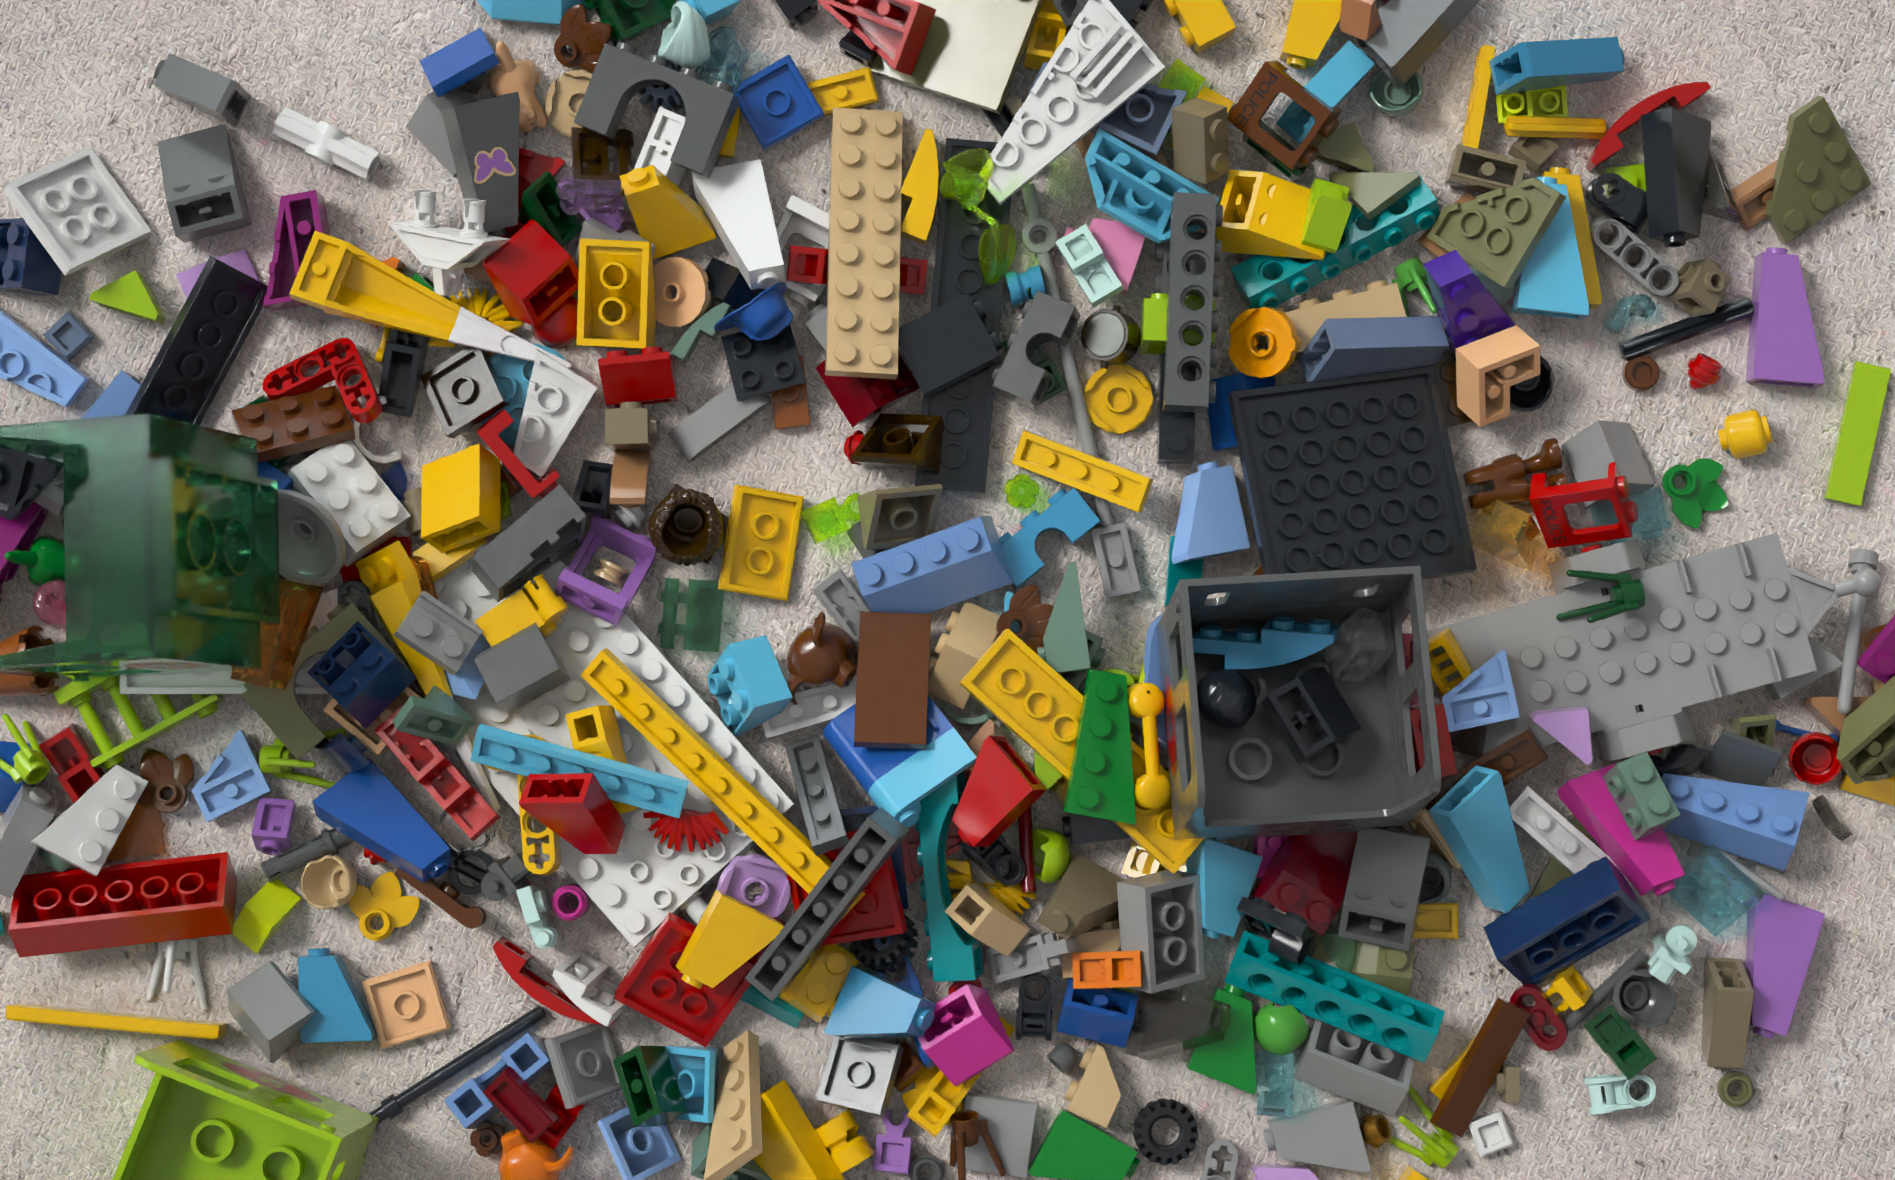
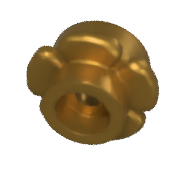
M1366 1114L1363 1118L1364 1123L1360 1125L1363 1141L1366 1144H1370L1373 1148H1380V1146L1391 1139L1389 1122L1382 1114L1375 1116Z

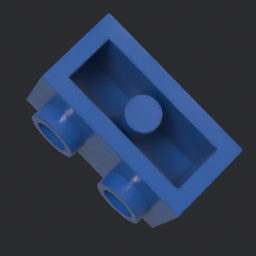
M1069 978L1056 1031L1126 1048L1134 1020L1138 994L1113 988L1073 989V979Z

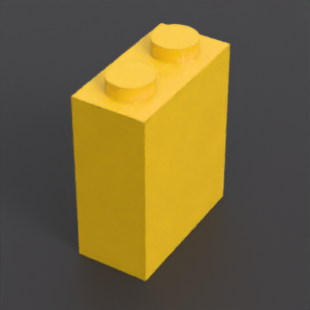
M479 443L422 466L421 538L441 553L501 531L500 459Z

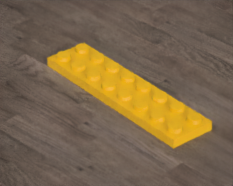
M1005 629L959 684L1069 782L1084 696L1011 630ZM1131 739L1133 783L1135 784L1140 776L1146 774L1145 753ZM1160 765V773L1170 781L1169 773ZM1171 797L1165 805L1157 809L1142 808L1135 802L1136 825L1113 821L1172 874L1176 873L1204 839H1174Z

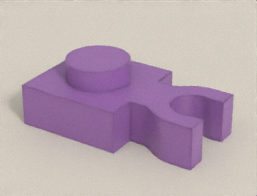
M886 1111L885 1118L883 1117L886 1135L877 1134L873 1162L874 1171L910 1175L914 1139L905 1137V1133L912 1123V1120L906 1116L908 1112H903L901 1124L894 1125L892 1123L893 1111Z

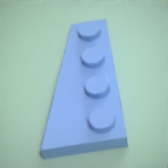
M0 309V378L24 387V389L62 406H70L90 378Z

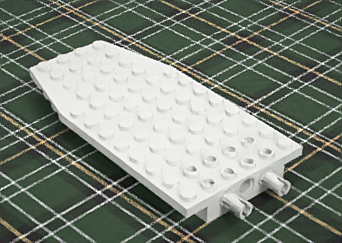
M501 521V531L486 536L487 540L491 542L509 526ZM473 557L433 584L426 579L423 572L418 576L421 592L426 591L474 625H476L474 622L476 619L520 589H524L523 585L500 602H497L472 572ZM560 560L541 573L545 576L554 593L561 572L564 568L567 569L569 567ZM565 602L569 609L561 616L563 620L556 624L558 629L546 637L571 679L509 714L496 704L485 681L476 700L452 694L454 701L474 718L475 722L467 731L472 746L474 745L479 725L484 724L520 735H537L546 739L549 743L573 749L565 714L597 705H611L580 676L600 651L608 648L783 816L795 806L794 802L627 613H625L620 624L616 627ZM614 708L627 764L689 781L683 809L700 812L714 811L730 831L728 835L718 831L722 841L717 844L713 840L714 846L711 848L706 843L707 849L705 850L701 849L696 840L694 852H689L685 836L681 851H675V843L671 849L667 848L669 837L663 844H660L662 834L655 839L653 835L657 828L651 832L648 829L659 818H644L643 813L650 810L638 807V810L619 814L626 827L616 854H583L560 837L561 865L629 943L636 948L661 925L669 912L677 915L685 910L698 925L708 906L700 897L702 892L721 876L734 857L758 853L754 850L756 843ZM481 764L487 780L520 816L517 774L513 772H497ZM534 817L532 820L533 830L536 833L543 832L547 826ZM549 839L541 840V842L549 844Z

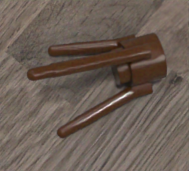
M963 1110L952 1114L950 1117V1166L955 1167L957 1162L958 1180H966L965 1147L976 1145L981 1135L999 1175L1005 1176L1006 1171L989 1133L987 1120H979V1114L972 1110Z

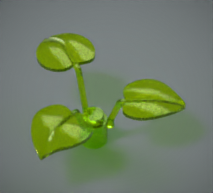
M973 148L963 151L943 163L947 172L941 180L940 190L943 197L957 200L962 205V208L971 210L990 224L991 228L984 230L981 234L978 255L983 277L988 285H992L1006 273L1013 263L1017 251V238L1011 225L1001 224L999 226L996 219L976 206L984 198L986 188L989 186L988 180L993 173L994 164L992 156L987 150ZM1033 179L1026 183L1022 188L1027 186Z

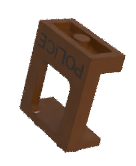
M1265 61L1227 117V120L1291 170L1300 169L1304 166L1308 167L1319 154L1317 147L1324 137L1326 139L1330 137L1338 127L1339 121L1337 118L1343 110L1337 106H1328L1285 73L1288 68L1279 61ZM1280 93L1286 94L1315 118V124L1295 151L1288 148L1261 126V119Z

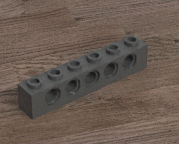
M1174 192L1171 200L1163 411L1206 413L1209 403H1215L1216 382L1210 381V367L1216 368L1217 346H1211V332H1218L1219 311H1212L1213 297H1219L1220 276L1214 275V262H1220L1222 245L1221 240H1215L1216 227H1222L1223 205H1216L1217 194ZM1192 225H1199L1205 230L1206 236L1200 240L1192 239L1187 234V228ZM1190 260H1197L1203 264L1205 271L1200 275H1192L1186 270L1185 264ZM1189 295H1196L1202 300L1203 307L1196 311L1190 310L1185 306L1184 298ZM1188 330H1194L1200 334L1202 342L1199 345L1190 346L1184 342L1182 334ZM1188 365L1194 366L1199 370L1200 378L1193 382L1187 381L1182 377L1181 369Z
M882 807L868 816L745 979L772 1002L784 993L909 832V829Z

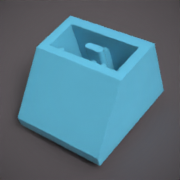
M766 635L728 644L707 675L709 690L716 696L721 708L722 721L729 727L735 737L782 713L793 698Z

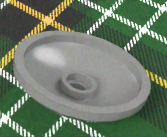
M273 490L262 495L253 504L248 516L250 517L248 522L249 535L258 554L274 571L297 583L317 585L331 580L341 570L346 558L344 536L334 517L319 502L299 492Z

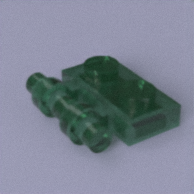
M665 578V589L660 595V602L663 603L662 623H658L657 634H661L660 648L674 649L676 635L685 636L684 650L720 653L725 591L717 589L719 581L689 579L688 593H679V579ZM677 604H687L686 625L676 624Z

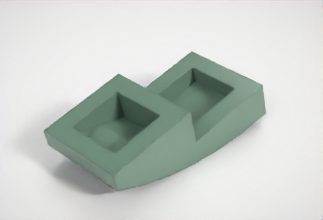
M723 302L702 315L683 334L672 350L671 355L686 364L703 334L716 340L721 331H715L713 327L723 317L732 312L730 305Z

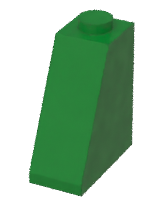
M1226 983L1224 989L1215 987L1185 1066L1187 1069L1254 1095L1257 1089L1252 1001L1244 998L1245 990Z
M1062 1107L1032 1160L1028 1173L1034 1177L1071 1180H1123L1125 1176L1129 1179L1133 1176L1140 1160L1136 1158L1138 1151L1135 1147Z

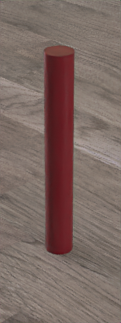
M1030 806L1018 818L1020 858L1025 863L1026 869L1025 875L1021 880L1023 894L1036 893L1032 810Z

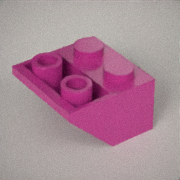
M969 984L937 1002L933 1011L934 1019L931 1026L925 1030L923 1036L918 1037L924 1052L951 1083L957 1087L1015 1052L987 990Z

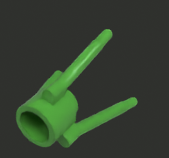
M1412 258L1395 267L1394 271L1398 278L1392 280V283L1398 284L1406 317H1410L1405 288H1407L1409 293L1419 290L1431 313L1436 314L1438 309L1426 288L1428 280L1420 258Z

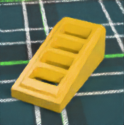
M1449 628L1428 639L1432 680L1443 696L1473 673ZM1443 646L1445 651L1434 656L1432 651ZM1450 658L1453 663L1441 669L1439 664ZM1459 671L1461 674L1459 677L1449 682L1447 681L1446 676Z

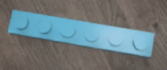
M480 724L476 731L470 760L527 777L529 774L593 773L609 799L680 818L689 784L687 780Z

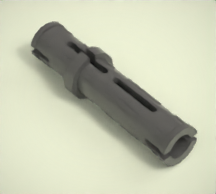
M325 828L321 830L320 835L263 861L260 865L269 883H272L282 876L306 866L310 861H315L325 855L331 854L334 856L338 854L339 849L355 841L334 828L330 830Z

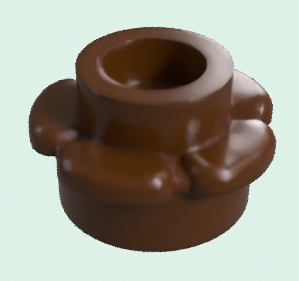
M484 1121L476 1127V1130L472 1131L470 1143L476 1148L477 1154L489 1157L491 1154H498L502 1151L501 1137L505 1133L500 1125ZM485 1136L491 1137V1141L489 1143L485 1142Z

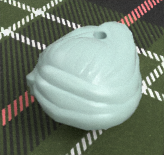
M683 0L678 1L671 10L672 22L663 30L658 57L679 64L681 67L691 69L702 65L710 58L709 36L705 21L697 12V9L691 7Z

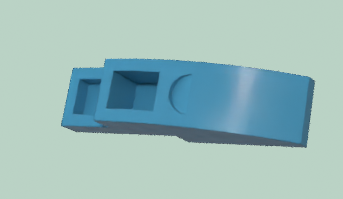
M1286 616L1274 617L1272 620H1268L1262 628V634H1259L1258 630L1254 628H1238L1234 632L1222 631V627L1218 625H1203L1192 634L1193 650L1196 653L1225 655V669L1266 668L1290 663L1322 650L1334 643L1340 634V626L1330 625V621L1324 619L1309 620L1308 623L1294 622L1293 618Z

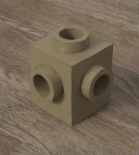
M1708 258L1687 262L1678 270V286L1668 295V298L1691 318L1714 313L1717 306L1722 303L1726 296L1725 291L1731 278L1721 270L1719 264Z

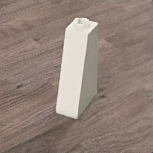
M761 159L715 167L710 178L691 172L696 199L750 289H768L775 284L786 283L783 258Z

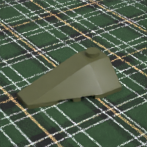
M1311 932L1317 945L1312 958L1406 996L1409 995L1415 943L1411 942L1409 951L1344 938L1334 934H1324L1322 936Z

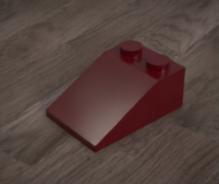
M1354 832L1287 836L1252 895L1268 901L1274 906V909L1285 915L1287 911L1300 915L1306 920L1305 924L1308 925L1309 930L1323 936L1345 896L1357 834Z

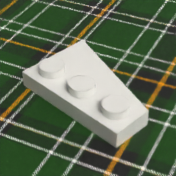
M539 349L536 351L513 453L526 468L543 477L598 386Z
M114 765L31 843L79 869L97 876L148 781L119 765Z

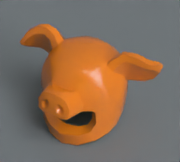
M517 1128L501 1137L503 1149L498 1165L500 1180H558L560 1172L567 1169L572 1163L574 1149L569 1147L560 1159L557 1148L554 1150L539 1139L532 1144Z

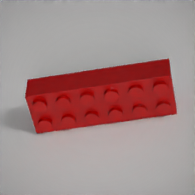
M228 852L107 865L101 867L97 876H93L81 869L27 874L22 876L13 893L8 931L19 958L233 934L237 877Z

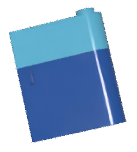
M929 695L926 749L854 747L855 703L826 725L823 736L877 808L882 807L906 828H910L919 819L921 812L919 801L973 765L977 757Z

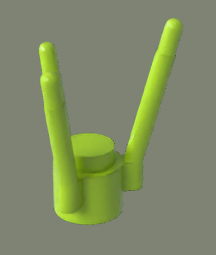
M4 713L2 719L21 750L13 757L15 762L14 768L1 758L0 768L8 773L15 783H20L24 780L28 785L36 784L48 775L50 763L43 755L29 722L23 721L22 726L31 748L10 716Z
M344 728L323 731L327 739L335 737L339 732L342 735L346 733ZM275 739L273 745L262 746L259 756V766L262 773L273 774L274 778H287L330 788L335 784V782L292 772L293 767L314 768L316 763L314 761L294 759V755L280 739Z
M1409 1085L1408 1094L1430 1121L1433 1112L1413 1087ZM1404 1116L1399 1117V1122L1423 1141L1421 1149L1424 1152L1393 1136L1388 1141L1394 1146L1420 1158L1428 1166L1434 1163L1440 1169L1445 1168L1459 1150V1147L1451 1141L1454 1135L1432 1124L1439 1134L1433 1131L1427 1135Z

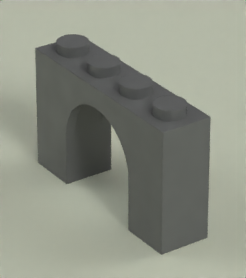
M618 42L616 47L605 43L574 123L614 140L629 102L639 91L653 85L673 87L683 99L686 116L683 129L670 161L680 167L710 178L741 101L738 96L732 93L734 87L715 79L712 85L700 81L702 76L700 73L682 67L680 72L668 68L669 61L652 54L649 55L648 60L636 55L638 49L625 43Z

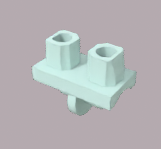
M1685 924L1672 926L1667 931L1665 937L1664 934L1658 931L1652 939L1654 952L1648 958L1647 964L1651 966L1649 973L1667 985L1677 971L1686 975L1690 970L1689 954L1694 951L1697 945V937L1694 930Z

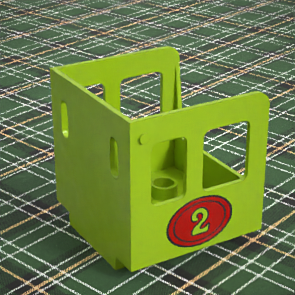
M182 1039L136 1054L134 1062L154 1071L155 1075L112 1180L358 1179L367 1157L365 1152L379 1120L378 1117Z

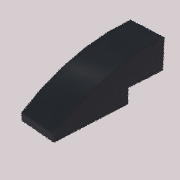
M391 328L390 339L386 342L378 394L379 397L385 396L387 403L382 404L381 412L412 417L430 337Z

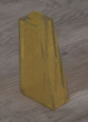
M1496 500L1480 509L1469 531L1472 546L1530 571L1544 540L1531 514L1500 500Z

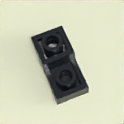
M1682 744L1672 747L1665 760L1656 755H1650V758L1661 779L1663 773L1688 776L1701 769L1708 756V749H1698L1691 744Z

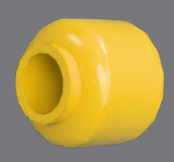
M1755 409L1726 416L1724 419V429L1718 430L1722 450L1730 449L1735 459L1763 454L1767 451L1768 443L1773 442L1767 416H1761Z

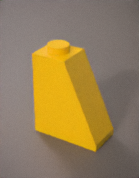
M654 165L636 168L627 174L619 176L640 236L656 245L653 260L716 238L713 226L702 207Z
M715 890L676 964L678 970L683 973L681 979L699 989L703 984L714 988L772 942L784 926L770 916Z

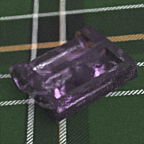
M566 179L560 181L557 185L556 192L560 199V206L567 215H575L581 209H595L597 214H615L616 209H624V191L621 180Z

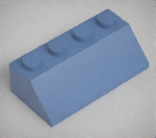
M980 516L851 563L862 597L872 612L928 614L1014 583L992 516Z

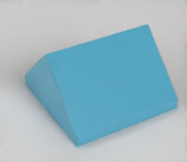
M665 1046L687 1111L675 1119L712 1123L718 1090L719 1047Z

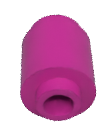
M569 884L556 890L551 904L554 913L559 918L572 921L583 917L588 912L591 899L580 885ZM570 895L578 897L579 905L575 909L567 905V898Z

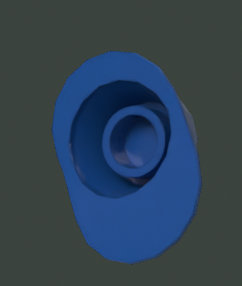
M784 282L769 287L748 304L723 317L713 328L715 331H724L737 327L750 339L758 341L772 339L791 324L794 319L783 297L787 285Z

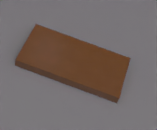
M860 612L854 747L926 749L931 614Z

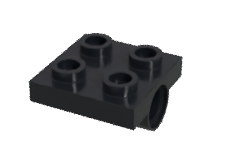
M1243 896L1237 911L1247 931L1270 940L1268 953L1297 966L1302 964L1306 956L1312 958L1317 945L1303 917L1287 911L1286 915L1273 910L1274 906L1264 899L1255 897L1253 901Z

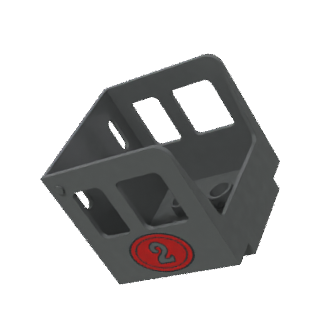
M1420 566L1179 580L1157 626L1161 684L1165 698L1164 720L1175 840L1215 837V840L1355 832L1361 828L1405 825L1439 794L1441 789V765ZM1375 584L1370 589L1356 590L1361 585ZM1226 593L1225 596L1220 598L1207 599V596L1210 594ZM1411 615L1414 662L1406 671L1402 624ZM1279 616L1291 617L1294 619V622L1308 623L1309 620L1324 619L1330 621V625L1340 626V634L1334 643L1305 658L1266 668L1229 669L1244 675L1250 680L1255 689L1257 697L1256 710L1254 715L1244 725L1232 729L1220 728L1207 721L1199 712L1197 685L1210 672L1225 668V655L1194 652L1192 634L1196 629H1200L1203 625H1218L1222 627V631L1236 632L1238 628H1254L1258 630L1259 634H1262V628L1268 620ZM1324 666L1360 724L1361 730L1299 765L1261 703L1269 693L1299 676ZM1418 694L1425 761L1424 766L1416 773L1410 703Z

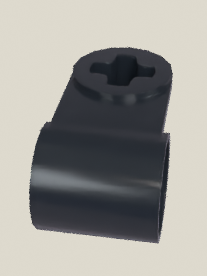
M1615 173L1603 174L1588 184L1586 196L1594 207L1622 223L1631 232L1640 233L1648 220L1646 191L1635 187ZM1605 184L1610 186L1608 189L1610 196L1608 197L1602 195L1605 190L1602 186Z
M1002 835L989 847H973L964 841L958 844L963 853L978 865L991 880L1003 885L1013 886L1023 879L1026 871L1025 863L1006 843ZM1005 860H1009L1010 869L1006 875L1001 876L999 871L1000 865Z
M1040 972L1024 976L1020 980L1018 1008H1016L1015 1040H1021L1022 1037H1044L1045 1041H1051V986L1048 978ZM1032 980L1041 981L1045 986L1043 995L1039 998L1029 997L1025 993V986L1028 982Z

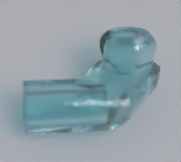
M1645 294L1622 298L1614 307L1604 326L1608 330L1619 334L1629 317L1638 315L1645 318L1651 317L1656 310V305L1651 301V297Z

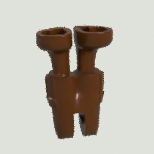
M1557 439L1545 440L1540 452L1528 459L1522 460L1516 453L1499 457L1493 460L1491 464L1464 473L1465 486L1485 485L1486 482L1493 481L1495 488L1492 491L1484 490L1478 494L1468 496L1470 508L1484 509L1500 506L1502 508H1512L1529 505L1531 481L1526 482L1524 475L1562 468V456ZM1563 472L1548 476L1551 486L1568 484Z

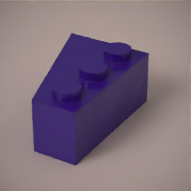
M1456 250L1423 264L1432 299L1438 309L1437 316H1440L1443 328L1448 334V348L1455 358L1456 348L1516 325Z

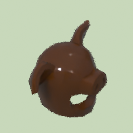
M820 612L815 618L813 625L799 632L790 645L787 654V665L791 675L787 685L793 697L790 700L793 705L798 704L795 700V693L799 686L806 685L819 688L834 684L844 689L850 685L856 673L854 666L856 665L858 653L855 642L842 628L831 623H825L826 616L823 612Z

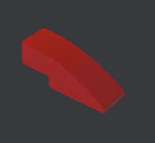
M74 723L47 738L39 745L59 775L57 779L73 803L105 775L102 768L92 767L90 761L95 756Z

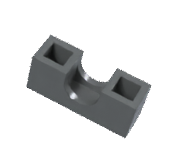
M1040 291L1036 292L1033 300L1029 299L1026 302L1022 311V318L1024 320L1019 330H1015L1011 334L1007 343L1008 354L1003 363L999 362L992 375V382H994L992 386L998 395L1037 410L1051 378L1045 369L1032 364L1033 352L1039 345L1046 342L1057 343L1064 347L1067 346L1081 316L1076 306Z

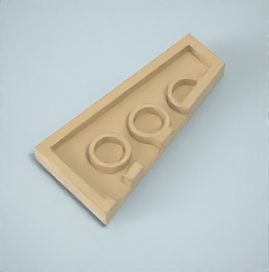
M749 1030L724 1047L704 1180H723L763 1152L759 1036Z

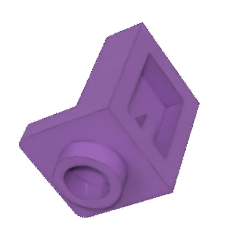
M259 797L251 834L256 850L267 855H279L292 848L290 835L296 810L294 800Z

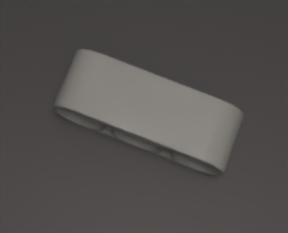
M1606 217L1597 218L1590 223L1589 229L1592 245L1643 289L1660 296L1669 295L1676 289L1679 281L1676 270L1622 223ZM1610 224L1614 231L1613 237L1609 242L1603 244L1600 241L1599 232L1603 226ZM1637 247L1640 252V258L1636 264L1629 266L1625 259L1626 253L1629 249ZM1663 269L1666 274V281L1661 287L1655 288L1652 284V276L1656 271Z
M731 384L670 430L668 435L687 461L691 462L762 411L771 401L764 394L737 402L734 387Z

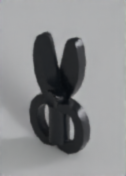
M439 836L450 848L452 862L448 869H451L450 880L453 886L467 895H477L482 892V878L490 872L487 867L494 862L491 856L483 850L475 848L466 849L458 855L455 848L447 840ZM468 856H476L482 859L486 864V870L465 859ZM458 873L478 882L479 885L476 887L464 885L459 880Z

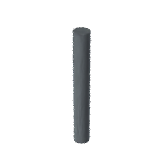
M1641 950L1634 953L1595 989L1585 1005L1576 1011L1570 1012L1564 1018L1570 1032L1613 993L1615 983L1620 977L1629 971L1640 969L1649 960Z

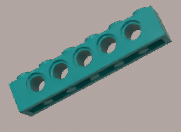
M1420 176L1421 183L1371 220L1352 204L1349 218L1335 254L1326 251L1324 260L1254 255L1230 268L1235 287L1249 309L1262 307L1275 309L1279 304L1306 293L1317 284L1327 279H1333L1342 271L1369 260L1373 255L1388 247L1398 245L1404 239L1421 230H1427L1432 227L1440 215L1436 197Z
M1247 931L1243 932L1225 977V983L1282 1006L1290 1004L1299 1013L1425 1063L1438 1035L1445 1013L1444 1010L1309 956H1306L1302 964L1297 966L1268 953L1269 940Z

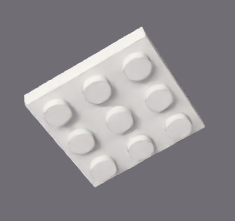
M91 147L8 183L3 190L65 276L147 238L152 231Z

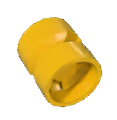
M850 1109L814 1128L841 1173L856 1166L875 1153L866 1136L858 1135L859 1124Z

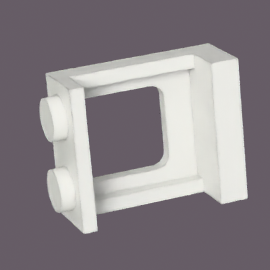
M792 195L786 205L787 211L776 229L781 253L793 234H799L828 249L829 214ZM786 281L785 283L787 285L786 291L790 292L788 298L804 307H807L808 303L817 306L827 288L826 284L812 283L807 290L792 281Z

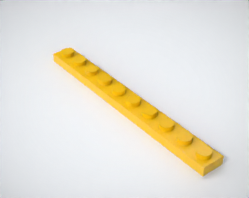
M608 648L601 650L580 676L809 894L832 865V862L824 854L816 856L811 842ZM862 891V893L859 895V897L855 900V902L852 904V906L849 908V910L845 913V915L842 917V919L849 913V911H850V910L858 903V901L865 895V893H864L863 891Z

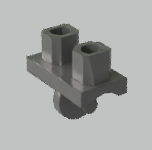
M523 852L515 854L512 858L509 856L504 857L488 866L487 869L490 872L482 878L481 891L487 899L501 901L516 893V890L527 887L530 882L526 877L532 872L528 871L524 865Z

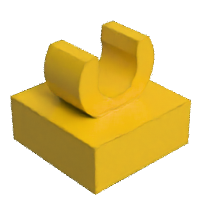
M1571 965L1560 971L1545 994L1549 997L1553 993H1559L1564 1000L1557 1007V1010L1562 1012L1567 1010L1569 1006L1573 1011H1576L1586 1004L1594 991L1575 967Z

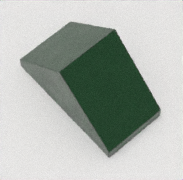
M546 171L523 192L519 221L522 224L526 225L531 219L536 221L562 248L582 231L581 223L551 172Z

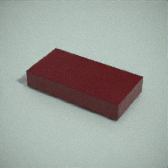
M510 1066L483 1091L491 1102L532 1144L559 1118Z

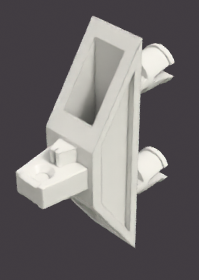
M426 189L414 190V220L387 223L422 265L432 267L434 292L443 296L457 295L460 290L463 268L474 267L511 239L488 235V232L484 231L483 222H485L486 200L475 198L463 199V221L465 226L461 230L440 226L438 222H435L434 213L437 191Z

